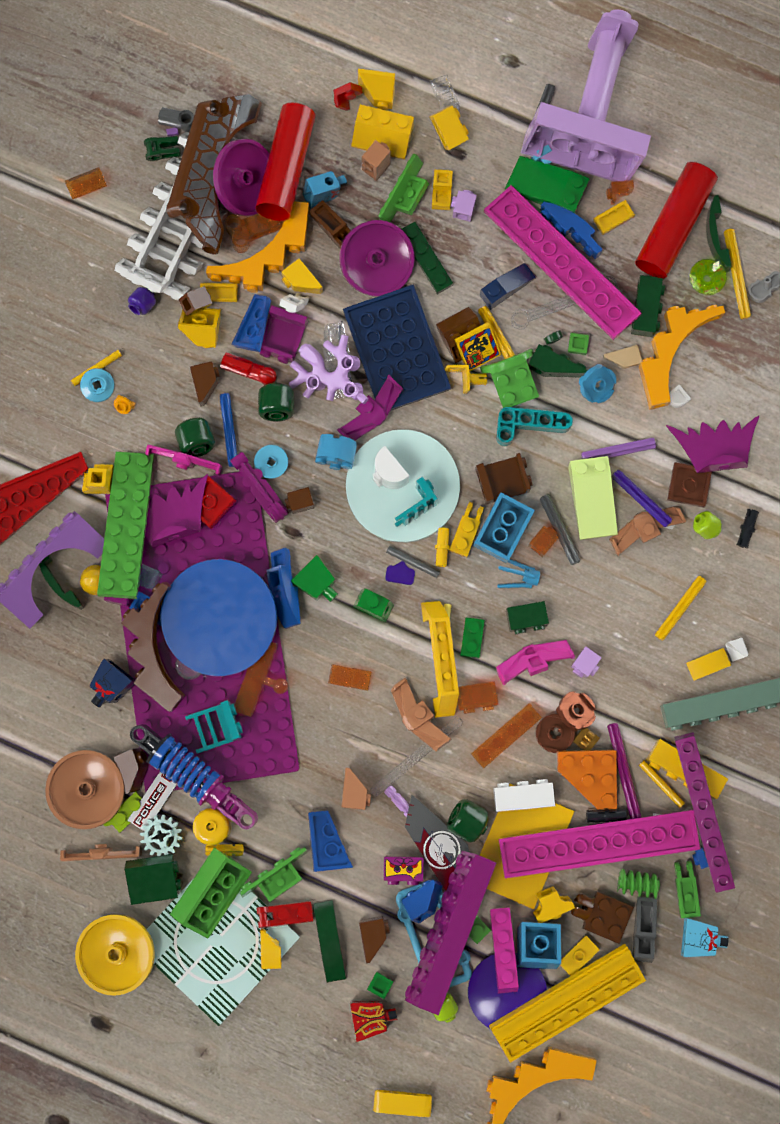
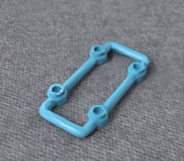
M424 882L401 890L396 896L399 908L397 916L405 924L418 963L420 962L422 948L413 923L401 900L409 892L417 891L423 887L422 884ZM441 890V894H440L439 901H438V905H437L438 908H440V907H441V904H442V902H441V898H442V895H443V891H442V890ZM466 949L463 950L458 963L462 966L464 974L454 977L450 987L468 981L472 975L469 965L471 957Z

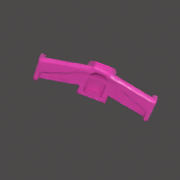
M147 445L145 455L149 456L152 453L172 458V462L177 464L176 467L179 469L187 470L188 467L193 468L194 465L215 470L216 475L220 476L222 466L219 463L153 445Z
M567 640L531 644L523 647L521 651L498 665L496 669L504 686L525 670L528 671L531 677L548 670L546 662L569 658L575 659V655Z

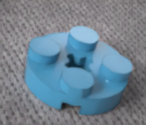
M601 364L590 368L579 379L581 394L589 402H605L614 392L613 387L614 383L616 384V376L611 369ZM598 381H601V382L599 383L600 386L597 388V387H596V383H597Z

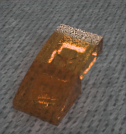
M332 664L328 684L368 691L372 672Z

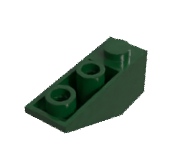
M539 344L528 363L530 370L543 377L580 378L588 371L585 365L578 362L574 363L570 361L568 356L553 352V349L548 345L542 346Z

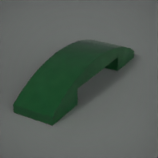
M715 195L707 213L706 235L713 258L718 266L722 268V271L726 273L729 272L732 266L729 250H721L715 219H719L722 211L719 195Z
M50 555L46 556L39 563L46 582L60 598L75 608L82 610L84 607L72 590L64 592L47 566L53 560Z
M333 900L314 903L326 982L345 980L346 975Z

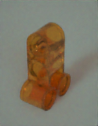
M232 214L225 220L226 231L232 236L233 248L238 253H245L249 249L250 241L277 232L283 225L282 221H273L260 214H255L242 220L238 215ZM231 223L239 224L236 228L229 227ZM240 239L246 241L243 245L236 244Z

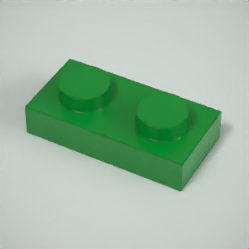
M465 617L460 656L480 658L485 620Z

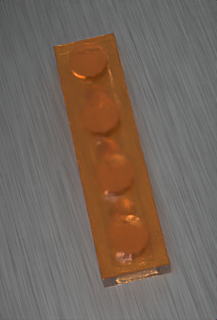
M529 703L473 751L471 755L484 769L542 717Z

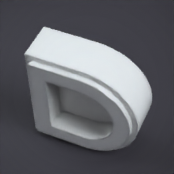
M680 385L676 386L669 393L671 401L669 404L674 408H680L691 400L690 396Z

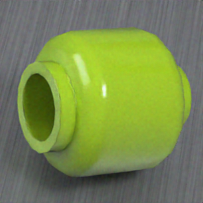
M701 512L694 518L693 530L704 539L715 538L721 532V520L711 512Z
M447 993L439 1015L433 1014L439 1022H451L455 1019V1015L458 1012V1005L450 993Z

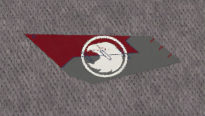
M411 795L405 828L435 876L441 882L442 887L447 891L449 877L456 868V858L462 851L469 852L468 844L450 833L447 825Z

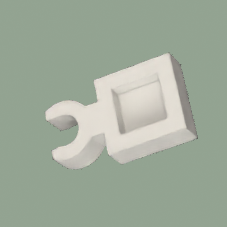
M299 292L295 296L289 294L281 298L279 306L286 308L288 312L296 313L305 308L309 297H301Z

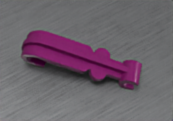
M243 452L230 460L231 463L244 476L242 479L243 485L246 487L251 486V493L275 523L285 519L284 517L289 512L265 479H261L263 476L260 469L253 470Z

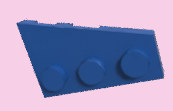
M254 294L232 341L233 346L256 352L261 351L271 304L270 298Z
M329 811L309 812L308 820L313 872L353 868Z

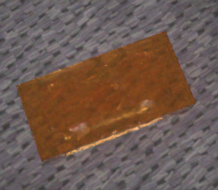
M99 167L65 180L72 200L107 186Z

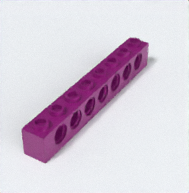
M694 732L675 736L676 747L715 891L718 893L735 889Z

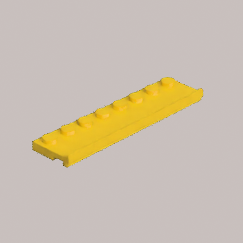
M623 944L493 1022L489 1027L511 1063L644 983L646 979L626 944Z

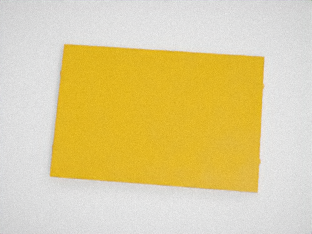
M555 803L554 807L497 812L479 855L496 862L487 889L518 902V904L534 909L538 901L536 893L542 891L549 872L505 878L499 839L567 829L574 811Z

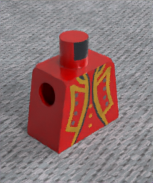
M382 1001L350 1002L356 1042L386 1032V1022L398 1020L396 1008L384 1010Z

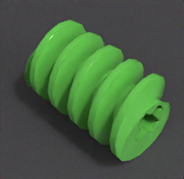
M621 869L618 876L617 892L622 888V893L625 895L627 889H629L630 895L633 896L636 890L639 897L645 892L646 898H649L650 894L653 893L654 899H657L660 878L658 877L657 879L654 873L649 878V874L646 872L641 876L639 871L634 875L632 870H629L626 875L625 870Z

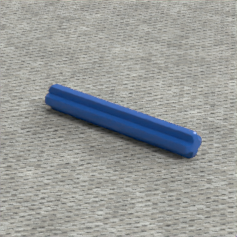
M225 393L220 395L228 465L229 467H234L230 460L238 454L230 395Z

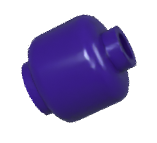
M138 287L128 298L129 309L136 315H146L156 304L155 293L148 288Z

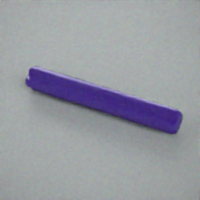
M620 470L613 473L612 479L661 525L667 527L672 522V518Z

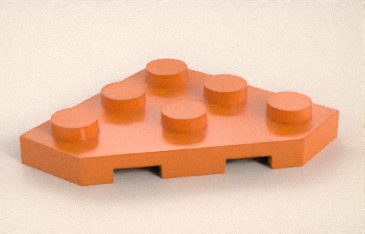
M616 750L557 751V771L597 809H617Z

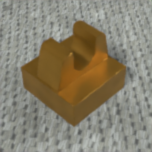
M586 728L578 733L573 743L582 750H591L600 738Z

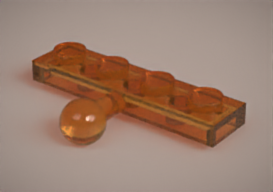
M272 642L266 653L247 669L234 704L238 713L252 717L263 685L273 687L274 691L278 694H283L288 690V683L285 679L273 680L267 677L278 647L277 643Z

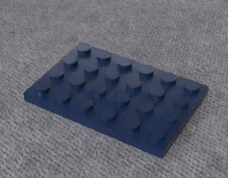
M414 284L343 308L344 316L374 399L381 390L388 375L403 388L391 410L451 390Z

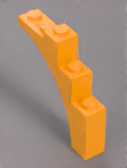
M294 201L290 218L284 221L277 235L263 250L237 263L207 266V277L215 282H221L222 280H229L230 283L234 284L243 282L244 289L251 293L263 291L265 270L271 273L283 271L286 250H289L291 253L305 252L310 210L309 203Z
M711 305L702 311L693 309L688 314L685 307L673 306L668 308L664 315L668 333L665 331L655 334L651 341L655 359L653 357L643 359V362L639 365L649 410L669 405L671 402L668 388L669 371L677 348L694 330L708 322L722 318L725 314L723 306Z
M548 1047L547 1052L544 1051L542 1056L544 1067L520 1061V1066L516 1065L514 1077L517 1078L516 1081L493 1075L492 1080H488L486 1092H489V1098L496 1099V1101L491 1103L489 1114H492V1119L487 1124H503L509 1112L523 1097L546 1083L576 1078L592 1081L597 1060L592 1057Z

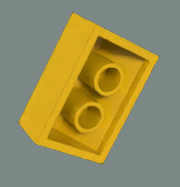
M360 104L351 147L367 151L376 140L379 143H385L389 147L391 157L405 160L414 127V117Z

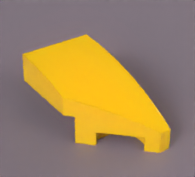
M261 928V969H281L282 961L279 941L276 938L273 939L266 933L264 928Z

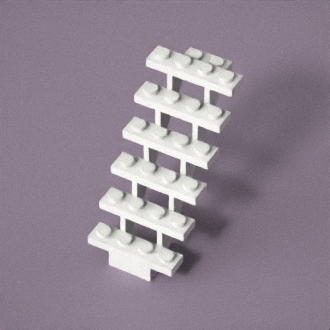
M187 131L179 136L178 143L183 145L184 148L189 136ZM233 137L230 142L238 139ZM172 157L167 161L165 169L177 175L181 159ZM160 182L154 187L152 194L165 201L161 211L159 212L148 207L140 216V220L149 226H153L148 237L135 233L128 239L127 245L140 252L136 263L123 258L116 264L114 271L120 273L121 276L126 277V279L131 280L136 285H142L155 293H165L171 296L172 299L178 300L185 293L189 292L191 288L174 281L177 268L190 275L197 274L201 270L203 262L187 256L190 242L196 244L201 249L203 244L199 242L186 223L168 216L166 207L173 186ZM219 208L221 221H224L228 211ZM161 229L163 232L174 234L182 240L177 251L157 242ZM148 255L153 259L162 260L169 265L165 276L144 268Z

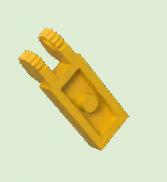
M472 502L468 503L465 514L462 515L449 550L466 558L468 557L481 522L479 520L484 510V507L480 506L475 519L468 517L473 508Z

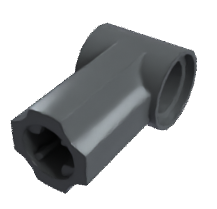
M162 107L158 115V123L160 125L190 132L194 119L191 111H178ZM187 119H190V120H191L189 123L184 124V121H185V120H187Z

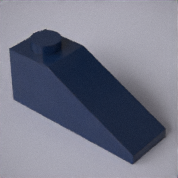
M523 263L484 286L480 290V297L489 309L492 310L536 279L526 263Z

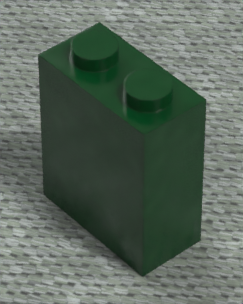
M173 854L128 860L125 863L124 870L131 905L178 898L179 891L182 890L181 879H177L176 873L179 872L178 861H174Z

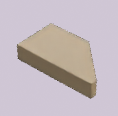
M637 345L603 355L604 359L617 364V366L623 369L640 365L643 362Z

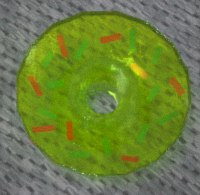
M702 259L691 268L689 279L693 289L698 293L714 295L725 286L727 276L723 265L718 261ZM705 276L710 278L709 282L704 280Z

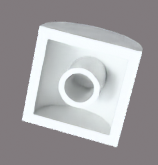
M386 446L380 449L375 458L374 482L379 487L383 485L389 489H399L409 483V474Z

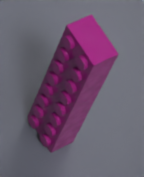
M462 851L457 856L456 868L449 877L447 891L442 895L441 907L435 913V923L427 934L428 941L421 950L420 962L412 974V983L406 989L405 1001L439 1015L496 862L466 851Z

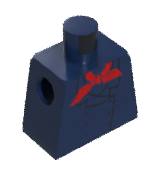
M103 659L90 683V688L97 692L91 702L99 708L105 701L117 703L135 685V679L111 659Z

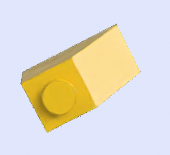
M297 259L282 271L283 278L281 280L287 288L291 287L295 292L323 293L321 284L300 259Z

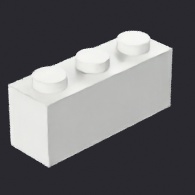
M548 779L536 780V784L531 785L528 784V781L517 782V786L510 787L509 783L497 784V788H493L495 812L555 806L553 782L548 783Z

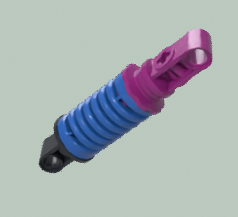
M145 724L137 725L131 729V740L150 754L146 763L160 770L162 774H166L168 779L172 778V782L178 783V787L183 788L184 792H190V797H196L200 806L206 802L209 803L213 810H220L224 816L235 822L242 829L247 830L256 825L258 821L257 813L239 797L232 794V789L229 786L223 785L224 776L216 771H212L209 774L211 767L206 766L203 769L205 762L201 761L197 764L200 760L199 757L196 756L192 760L194 754L189 752L186 755L188 752L186 747L179 750L182 744L180 742L176 743L172 734L169 733L162 738ZM139 728L142 729L145 733L143 739H140L137 736V730ZM245 814L251 816V824L244 822L243 817Z

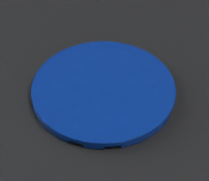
M207 560L184 570L170 585L171 588L166 592L161 609L162 631L171 652L188 668L210 676L236 674L255 664L270 647L277 627V610L274 597L268 585L251 568L231 560Z

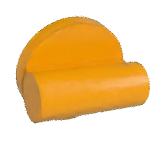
M118 395L114 400V407L121 414H128L136 405L135 402L121 395Z

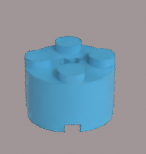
M322 434L319 439L315 463L321 465L328 464L330 465L329 468L333 470H341V467L352 469L357 448L356 441L344 436L333 438V434Z

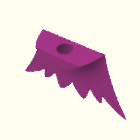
M759 416L747 423L743 429H741L740 422H738L733 427L732 432L725 420L719 423L716 432L709 425L702 422L700 435L689 427V435L668 425L666 427L681 444L697 473L748 468L751 441Z
M208 474L199 481L192 493L188 485L182 497L175 487L170 489L166 501L157 494H152L151 508L148 506L145 537L152 548L201 531L202 500Z

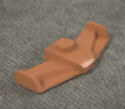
M674 506L662 509L672 518V522L668 526L686 523V519L679 507ZM641 512L635 515L629 523L618 531V535L612 536L609 541L617 556H619L638 538H641L642 542L645 543L660 536L659 528L664 526L649 512Z
M406 678L393 686L391 692L403 719L402 722L408 731L413 732L435 751H438L452 740L430 722L435 716L422 700L416 704Z
M96 844L95 849H89V853L67 854L66 850H61L60 860L141 857L142 851L141 846H136V850L112 852V848H107V844Z

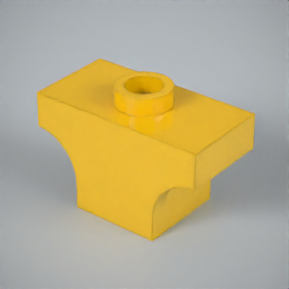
M552 886L536 893L538 907L533 911V914L538 923H543L550 919H558L563 913L575 907L569 896H560L555 887Z

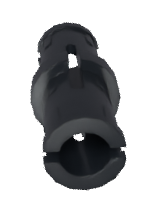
M747 509L744 523L740 526L741 532L736 544L737 546L749 548L752 533H755L756 530L754 527L759 514L758 511Z
M604 808V810H586L587 823L627 820L626 809L609 810Z

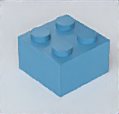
M521 922L517 927V967L557 969L561 965V924Z

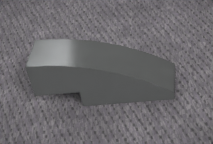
M637 897L632 953L635 961L652 963L654 960L657 922V899Z

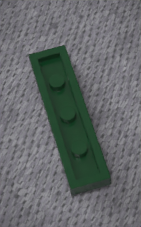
M416 222L402 228L401 230L407 235L412 244L415 260L436 294L438 295L453 286L452 280Z

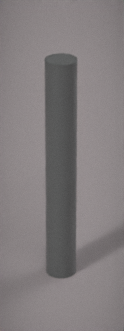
M391 546L386 551V553L435 578H438L440 571Z

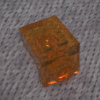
M634 181L611 182L609 188L606 189L607 200H610V205H615L616 194L623 197L632 193Z

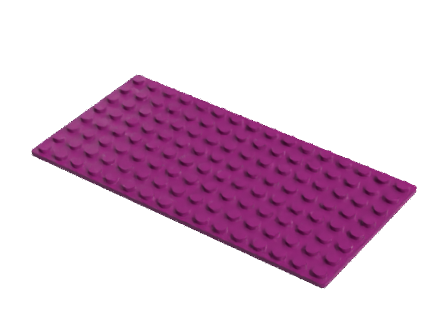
M241 472L209 476L236 500L235 504L212 529L201 521V531L153 548L147 538H144L138 592L140 591L151 597L153 595L152 590L158 583L168 582L171 585L187 568L197 563L214 559L231 560L251 568L269 587L267 569H270L261 505L251 493V486L246 487L243 485L242 479L244 476ZM203 477L151 485L149 507L151 508L152 494H157L166 501L170 489L175 487L182 497L188 485L192 493ZM105 494L108 512L110 494ZM120 605L121 616L123 621V615L129 609V607ZM278 619L273 641L266 653L248 669L227 676L201 674L181 663L168 647L162 627L157 625V645L161 661L171 680L186 696L174 711L169 712L138 686L134 685L131 690L136 726L145 724L162 738L169 733L172 734L175 742L182 744L179 750L186 747L188 749L186 755L189 752L194 754L192 760L196 756L199 757L200 760L197 764L201 761L205 762L203 769L206 766L211 767L209 774L212 771H216L223 775L222 783L297 772L299 770V761ZM123 625L129 675L136 680L135 675L141 668L145 669V667L132 658L128 651L130 650L129 645L135 638L138 639V637ZM227 700L231 704L234 703L237 715L234 716L236 722H240L243 730L241 734L242 739L197 754L196 750L203 748L194 718L186 720L185 716L220 705L221 702ZM210 712L218 742L223 741L225 737L217 712ZM205 714L198 716L207 746L214 744ZM139 728L137 730L138 737L143 739L145 733ZM143 750L146 753L148 759L150 754ZM148 764L149 766L144 777L145 792H147L160 772L151 764ZM176 785L173 791L182 790L183 788H179Z

